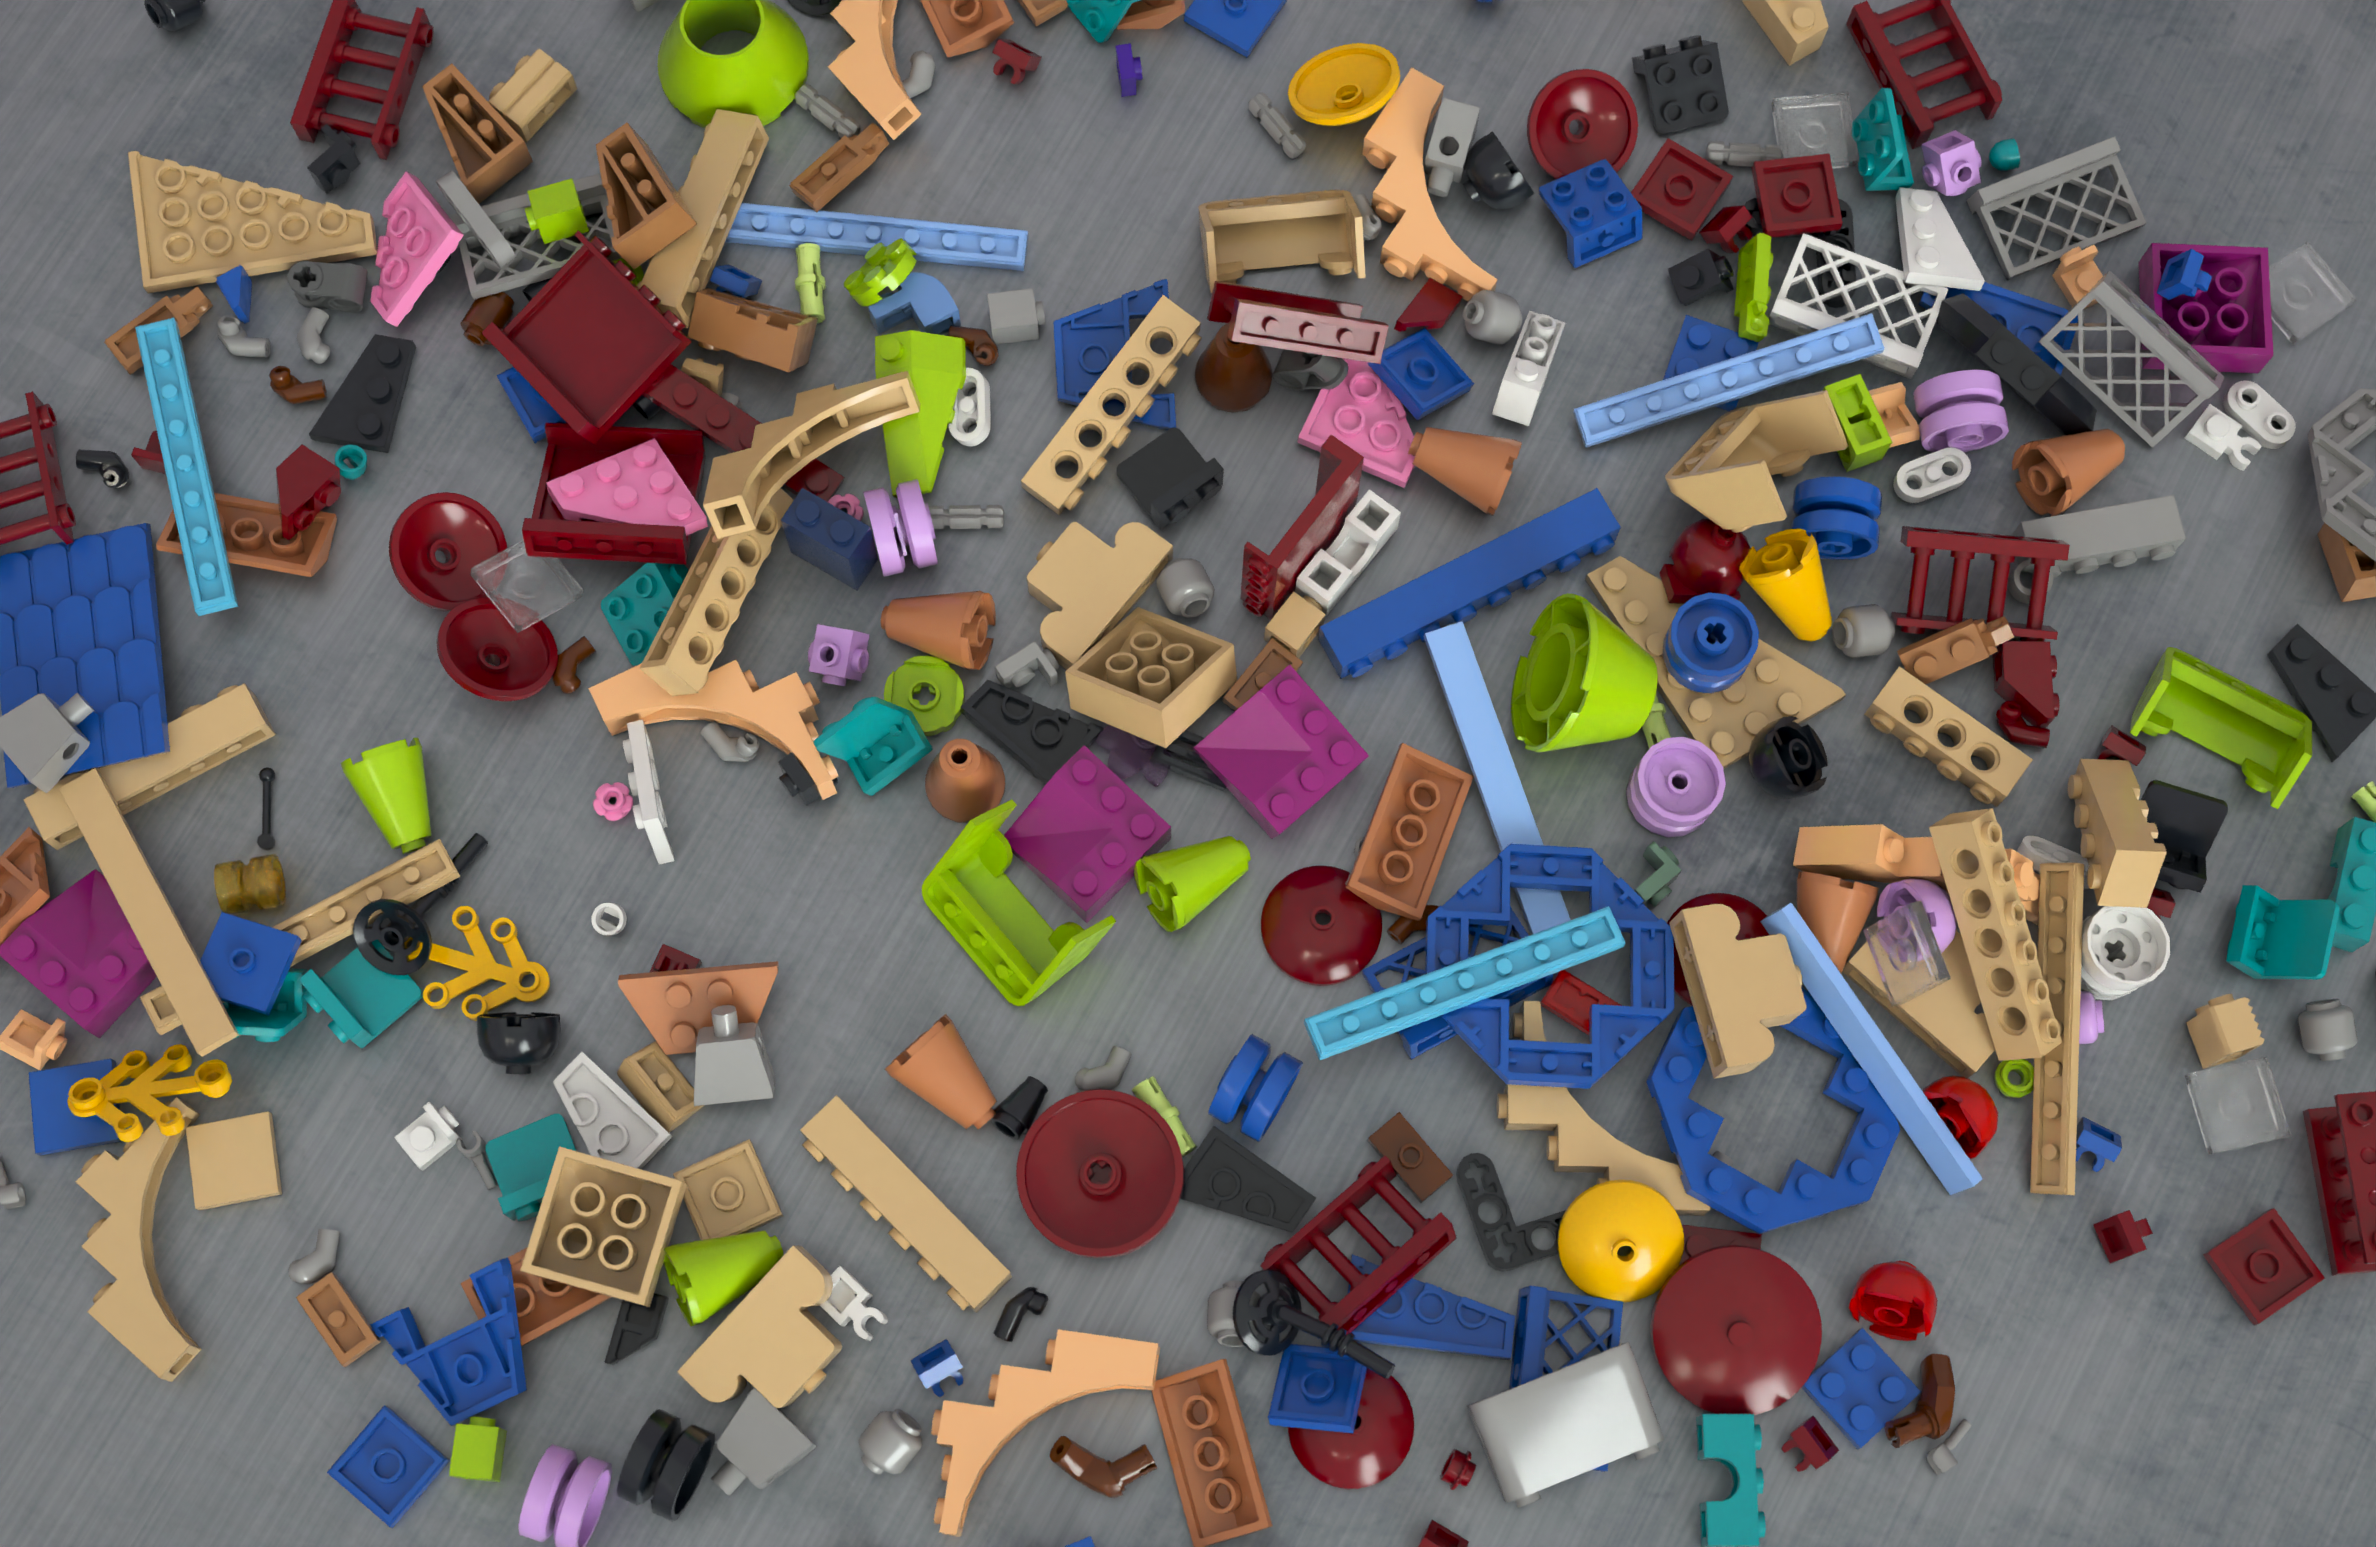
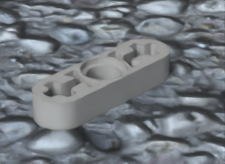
M450 171L436 181L445 198L499 268L516 258V254L507 240L453 171Z

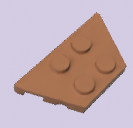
M30 827L0 856V946L24 920L37 912L50 897L42 837Z
M775 961L619 975L618 986L665 1055L696 1052L699 1029L713 1026L711 1010L715 1007L722 1005L735 1006L738 1024L758 1023L778 973L779 963Z

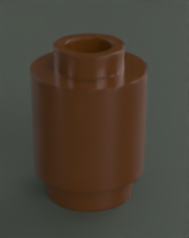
M505 292L475 299L460 323L465 331L464 336L466 339L478 346L492 345L482 332L491 322L504 329L513 315L512 307L515 304L514 300Z

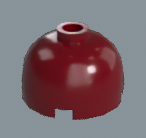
M1704 518L1688 525L1675 541L1669 553V558L1672 556L1674 563L1671 568L1674 575L1684 586L1698 594H1705L1709 591L1730 595L1738 590L1744 580L1739 568L1748 555L1750 545L1742 532L1734 533L1731 529H1723L1710 519Z

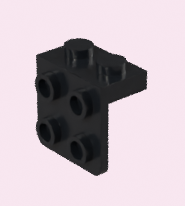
M1701 35L1680 39L1678 47L1666 49L1665 44L1643 48V55L1632 58L1634 72L1643 74L1646 77L1654 128L1658 133L1666 134L1723 120L1728 116L1729 110L1717 42L1702 40Z
M1176 427L1170 428L1117 466V476L1160 530L1170 523L1180 521L1189 513L1192 507L1202 500L1207 501L1214 497L1223 486L1224 469L1215 458L1206 463L1182 431Z
M2153 780L2147 785L2141 800H2145L2149 808L2147 823H2155L2159 832L2158 837L2154 838V842L2163 843L2167 851L2157 880L2167 882L2177 889H2190L2201 893L2207 881L2206 856L2228 813V805L2224 800L2159 780Z

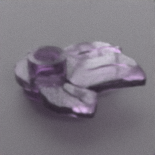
M1107 725L1099 734L1096 743L1100 747L1111 751L1108 759V768L1121 780L1130 778L1141 771L1148 782L1155 787H1158L1164 781L1169 768L1150 761L1156 744L1111 725ZM1163 751V754L1171 757L1168 751Z

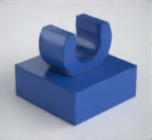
M2190 249L2168 259L2157 294L2170 300L2182 294L2194 297L2198 288L2204 292L2207 291L2212 276L2200 270L2204 256Z
M729 264L716 266L710 279L711 282L719 285L716 288L717 291L724 293L729 291L733 295L742 298L758 294L762 283L761 279Z
M2082 1117L2077 1125L2076 1162H2078L2084 1152H2093L2096 1158L2093 1160L2092 1170L2098 1172L2103 1168L2105 1158L2115 1162L2122 1150L2121 1135Z
M947 1339L910 1360L926 1389L931 1387L938 1397L944 1395L940 1387V1381L944 1378L952 1376L959 1386L963 1384V1377L959 1371L963 1366Z

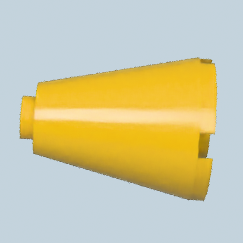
M1800 528L1787 529L1764 538L1767 545L1757 552L1754 546L1751 547L1745 560L1740 564L1739 570L1744 580L1797 639L1807 641L1821 639L1831 627L1832 617L1815 538L1812 534L1808 536L1806 531Z

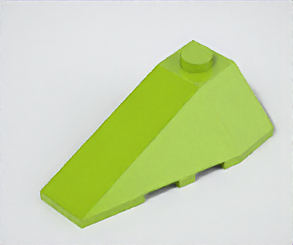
M913 330L875 336L876 379L908 371L920 402V412L882 424L892 496L897 498L896 488L898 483L918 479L922 494L932 493L944 452V447L942 446L948 423L952 424L955 415L953 406L958 389H963L966 378L965 340L963 338Z

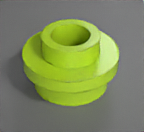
M2026 1059L2003 1060L1995 1070V1084L2000 1092L2008 1097H2024L2033 1090L2034 1067ZM2010 1071L2020 1075L2021 1082L2019 1085H2014L2009 1081L2008 1074Z

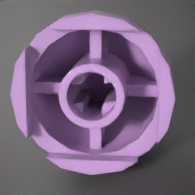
M1905 879L1887 885L1880 894L1877 905V917L1884 916L1886 931L1880 930V935L1889 952L1899 961L1917 962L1942 953L1953 941L1957 929L1956 916L1948 893L1938 884L1923 879Z

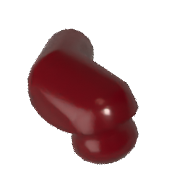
M2005 701L2001 704L2000 709L1996 713V721L2009 741L2016 744L2047 748L2050 729L2027 725L2021 716V706L2017 702Z

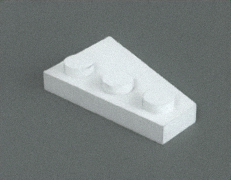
M643 720L627 723L629 739L623 740V748L627 763H633L634 772L628 773V780L632 795L639 797V804L633 806L636 825L638 829L645 828L659 865L674 862L673 850L664 830L665 827H668L659 792L656 791L660 790L651 741Z

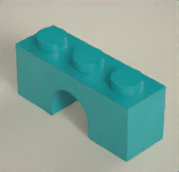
M2358 817L2352 818L2338 828L2330 866L2338 868L2337 877L2333 889L2327 898L2340 906L2332 947L2348 952H2354L2369 943L2376 915V823Z
M1702 1414L1696 1417L1698 1460H1713L1723 1464L1731 1474L1732 1489L1723 1501H1705L1699 1504L1701 1547L1759 1546V1538H1764L1766 1533L1765 1514L1763 1511H1758L1757 1494H1762L1764 1489L1762 1468H1756L1755 1450H1761L1762 1446L1761 1427L1759 1424H1754V1414Z

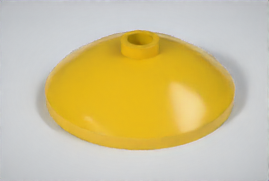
M1353 43L1331 48L1311 58L1295 73L1288 88L1291 107L1300 118L1318 125L1340 126L1360 121L1381 109L1393 96L1400 82L1399 65L1390 51L1378 45Z
M1612 1180L1590 1187L1570 1204L1560 1222L1557 1244L1562 1266L1578 1288L1592 1297L1625 1303L1643 1299L1661 1289L1667 1278L1680 1264L1684 1249V1233L1676 1210L1659 1191L1636 1181ZM1622 1246H1630L1632 1248L1627 1256H1620L1617 1254V1251Z

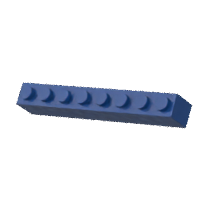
M1598 488L1320 626L1318 640L1340 679L1350 674L1353 678L1361 676L1373 667L1372 663L1386 656L1387 660L1394 659L1408 650L1407 645L1419 639L1425 642L1423 637L1425 633L1443 628L1453 622L1463 621L1464 624L1478 614L1477 610L1489 604L1494 608L1505 603L1512 597L1511 593L1525 587L1526 590H1531L1542 584L1547 579L1546 575L1558 569L1560 573L1567 572L1581 562L1580 558L1592 552L1595 556L1605 553L1615 545L1614 541H1616L1621 527Z

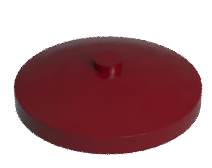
M1087 1090L1057 1101L1046 1109L1032 1124L1022 1142L1018 1155L1016 1171L1017 1188L1027 1216L1037 1230L1051 1243L1078 1256L1112 1258L1128 1254L1145 1246L1166 1227L1173 1217L1182 1195L1184 1165L1181 1150L1172 1129L1165 1119L1150 1105L1141 1099L1119 1091Z
M1742 1245L1719 1246L1704 1250L1684 1261L1671 1273L1661 1287L1651 1316V1342L1661 1371L1670 1384L1685 1399L1715 1414L1757 1415L1782 1405L1806 1383L1820 1353L1822 1324L1819 1308L1812 1291L1805 1280L1789 1264L1767 1251Z

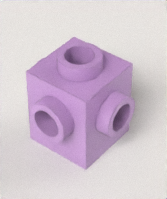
M1955 130L1921 144L1925 165L1922 167V173L1929 187L1946 196H1957L1965 193L1967 188L1981 183L1979 174L1981 157L1975 148L1974 140Z
M817 624L815 639L808 651L809 672L823 674V683L845 686L847 679L861 681L862 673L866 671L869 663L867 646L870 634Z

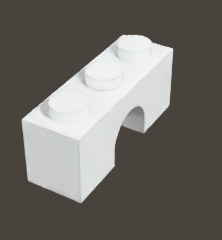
M1369 489L1345 518L1342 530L1326 551L1321 548L1297 577L1295 593L1302 598L1304 595H1307L1316 600L1322 606V612L1327 616L1398 529L1401 512Z

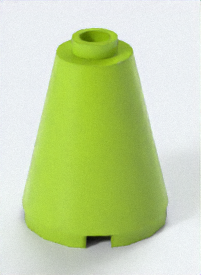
M418 737L412 739L409 747L406 739L362 752L363 761L356 762L354 765L351 758L340 763L343 773L392 849L401 848L402 854H407L426 846L424 840L432 835L423 752Z
M1226 836L1144 856L1136 863L1134 876L1140 895L1148 892L1153 902L1146 906L1150 914L1167 932H1173L1174 930L1182 929L1248 871V862L1251 860V857L1243 841L1236 840L1232 836Z
M758 1231L672 1244L664 1249L666 1255L663 1264L670 1286L674 1285L679 1297L676 1299L685 1320L692 1327L703 1323L755 1287L784 1256V1253L776 1235L769 1237L766 1231Z

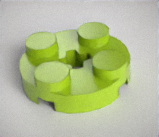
M902 238L897 239L886 247L881 242L877 243L866 253L865 259L867 262L860 270L850 274L843 285L860 306L873 305L882 299L877 294L878 292L882 291L886 286L893 291L907 278L917 261L913 255L917 254Z
M916 656L904 661V665L898 667L895 672L893 670L889 675L884 687V700L912 711L925 736H933L951 730L961 715V706L965 701L963 684L958 674L944 660L933 656ZM922 687H928L930 694L936 695L935 699L929 701L927 705H920L919 700L913 699L914 694L921 693Z

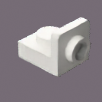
M428 1102L423 1106L426 1112L394 1137L422 1171L456 1145L458 1138L462 1140L455 1130L460 1123L445 1105L438 1110L437 1107Z

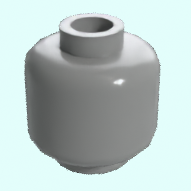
M1481 290L1470 299L1464 308L1463 316L1467 332L1478 340L1493 344H1504L1519 332L1522 325L1520 307L1517 300L1510 295L1492 290Z
M1173 559L1164 566V569L1157 578V589L1172 614L1193 618L1204 613L1210 606L1214 596V586L1199 561L1195 559Z
M1875 604L1851 606L1843 609L1832 626V636L1835 645L1851 658L1883 654L1895 635V625L1892 618L1888 616L1881 606Z
M2325 999L2305 1004L2306 1010L2301 1012L2297 1019L2303 1049L2308 1053L2319 1054L2321 1061L2345 1058V1050L2354 1047L2358 1042L2352 1009L2346 1005H2341L2340 999Z
M1241 1281L1225 1282L1223 1288L1213 1291L1208 1298V1331L1213 1337L1217 1338L1219 1344L1227 1347L1244 1346L1236 1333L1233 1322V1304L1236 1293L1243 1283ZM1254 1291L1249 1305L1256 1307L1260 1299V1295ZM1249 1321L1251 1330L1257 1337L1259 1333L1255 1329L1253 1322Z
M895 1409L894 1412L881 1411L861 1434L859 1439L860 1448L864 1453L861 1458L863 1463L876 1474H882L883 1471L891 1474L901 1473L921 1449L922 1439L919 1434L922 1429L920 1425L902 1410Z

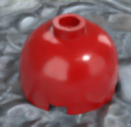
M1947 1076L1932 1082L1922 1090L1969 1159L1977 1157L1986 1148L1997 1131L1998 1111L1992 1097L1983 1086L1963 1076Z
M1906 1261L1885 1262L1873 1265L1859 1277L1850 1300L1849 1309L1853 1318L1858 1322L1860 1316H1862L1865 1320L1874 1323L1870 1325L1869 1330L1875 1334L1893 1340L1913 1341L1916 1340L1918 1333L1925 1332V1337L1930 1334L1937 1311L1938 1300L1932 1282L1914 1265Z

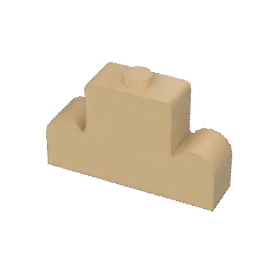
M1072 522L1054 543L1051 541L1047 542L1037 555L1036 560L1038 563L1027 575L1029 594L1053 611L1041 623L1040 636L1043 650L1048 648L1058 664L1068 670L1122 621L1160 575L1164 566L1173 559V545L1139 522H1130L1118 529L1115 535L1114 548L1107 545L1078 522Z
M1711 904L1682 909L1669 924L1713 1078L1750 1072L1773 1053L1775 1046L1774 1037L1768 1027L1789 1024L1806 1010L1807 1006L1801 989V971L1793 962L1785 935L1774 934L1737 940L1736 936L1740 930V922L1737 914L1730 907L1723 904Z
M1957 930L1953 941L1942 953L1917 962L1899 961L1889 952L1881 938L1880 932H1877L1846 963L1842 971L1846 976L1961 1076L1969 1078L1995 1051L1985 1014H1976L1974 1011L1981 1003L1961 934Z
M793 1245L683 1364L677 1373L703 1398L716 1403L737 1398L744 1391L747 1381L776 1408L790 1406L804 1390L810 1394L826 1378L827 1374L823 1369L842 1349L841 1342L808 1311V1307L821 1305L832 1294L833 1282L831 1275L802 1246Z

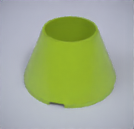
M687 0L662 39L657 66L661 86L667 99L674 108H677L681 113L690 118L692 123L706 128L711 123L716 109L757 115L762 125L765 126L781 117L780 112L795 99L796 92L806 83L809 70V55L805 38L798 24L784 9L769 0ZM744 31L756 36L748 46L732 54L715 55L701 50L709 39L722 32Z
M1572 593L1557 597L1547 605L1534 623L1529 634L1536 637L1528 656L1520 655L1511 697V719L1516 738L1525 742V749L1546 752L1632 737L1645 723L1655 699L1658 673L1654 658L1584 597Z

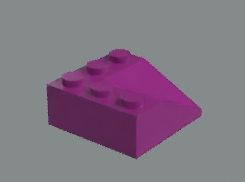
M2151 243L2138 262L2140 299L2219 372L2258 374L2274 356L2268 248ZM2190 249L2204 256L2200 270L2212 276L2207 291L2204 292L2198 288L2194 297L2182 294L2170 300L2157 294L2168 259ZM2142 344V350H2149ZM2142 357L2143 369L2164 370V363L2157 357Z
M1290 664L1193 748L1271 839L1280 835L1369 756Z
M1083 745L1053 775L1004 834V837L1008 840L1012 853L1087 923L1134 877L1135 865L1142 857L1158 853L1171 840V826Z
M96 869L24 920L0 946V956L83 1029L99 1039L157 977L105 876Z

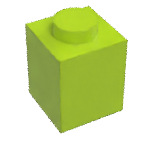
M572 178L527 191L531 207L524 208L531 231L539 229L544 244L575 236L574 234L577 231L581 233L589 232L582 204Z
M470 1417L469 1424L456 1423L449 1476L460 1479L500 1482L507 1430L495 1427L496 1419Z

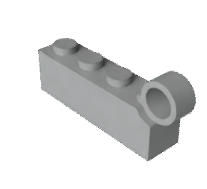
M2174 495L2023 521L2011 535L2063 540L2070 545L2068 561L2055 560V566L2050 567L2047 593L2053 585V578L2061 575V572L2075 570L2076 574H2084L2098 569L2099 565L2113 563L2114 567H2123L2136 562L2137 558L2151 556L2152 560L2166 559L2173 556L2178 547L2186 540ZM2017 556L2019 565L2009 577L2008 588L2011 595L2017 601L2029 604L2031 590L2022 585L2020 574L2026 572L2033 574L2034 564L2030 563L2031 557Z

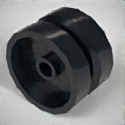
M657 1409L641 1428L624 1462L618 1480V1497L635 1505H641L654 1495L651 1499L652 1512L670 1521L677 1520L690 1503L706 1471L713 1452L715 1434L697 1425H691L682 1432L679 1417Z

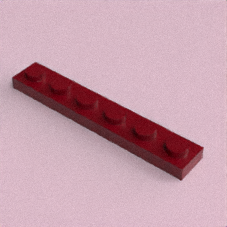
M672 364L642 394L696 431H702L704 436L730 453L751 448L755 425L762 424ZM814 459L789 478L782 487L796 496L804 488L828 502L844 482V477L824 463Z

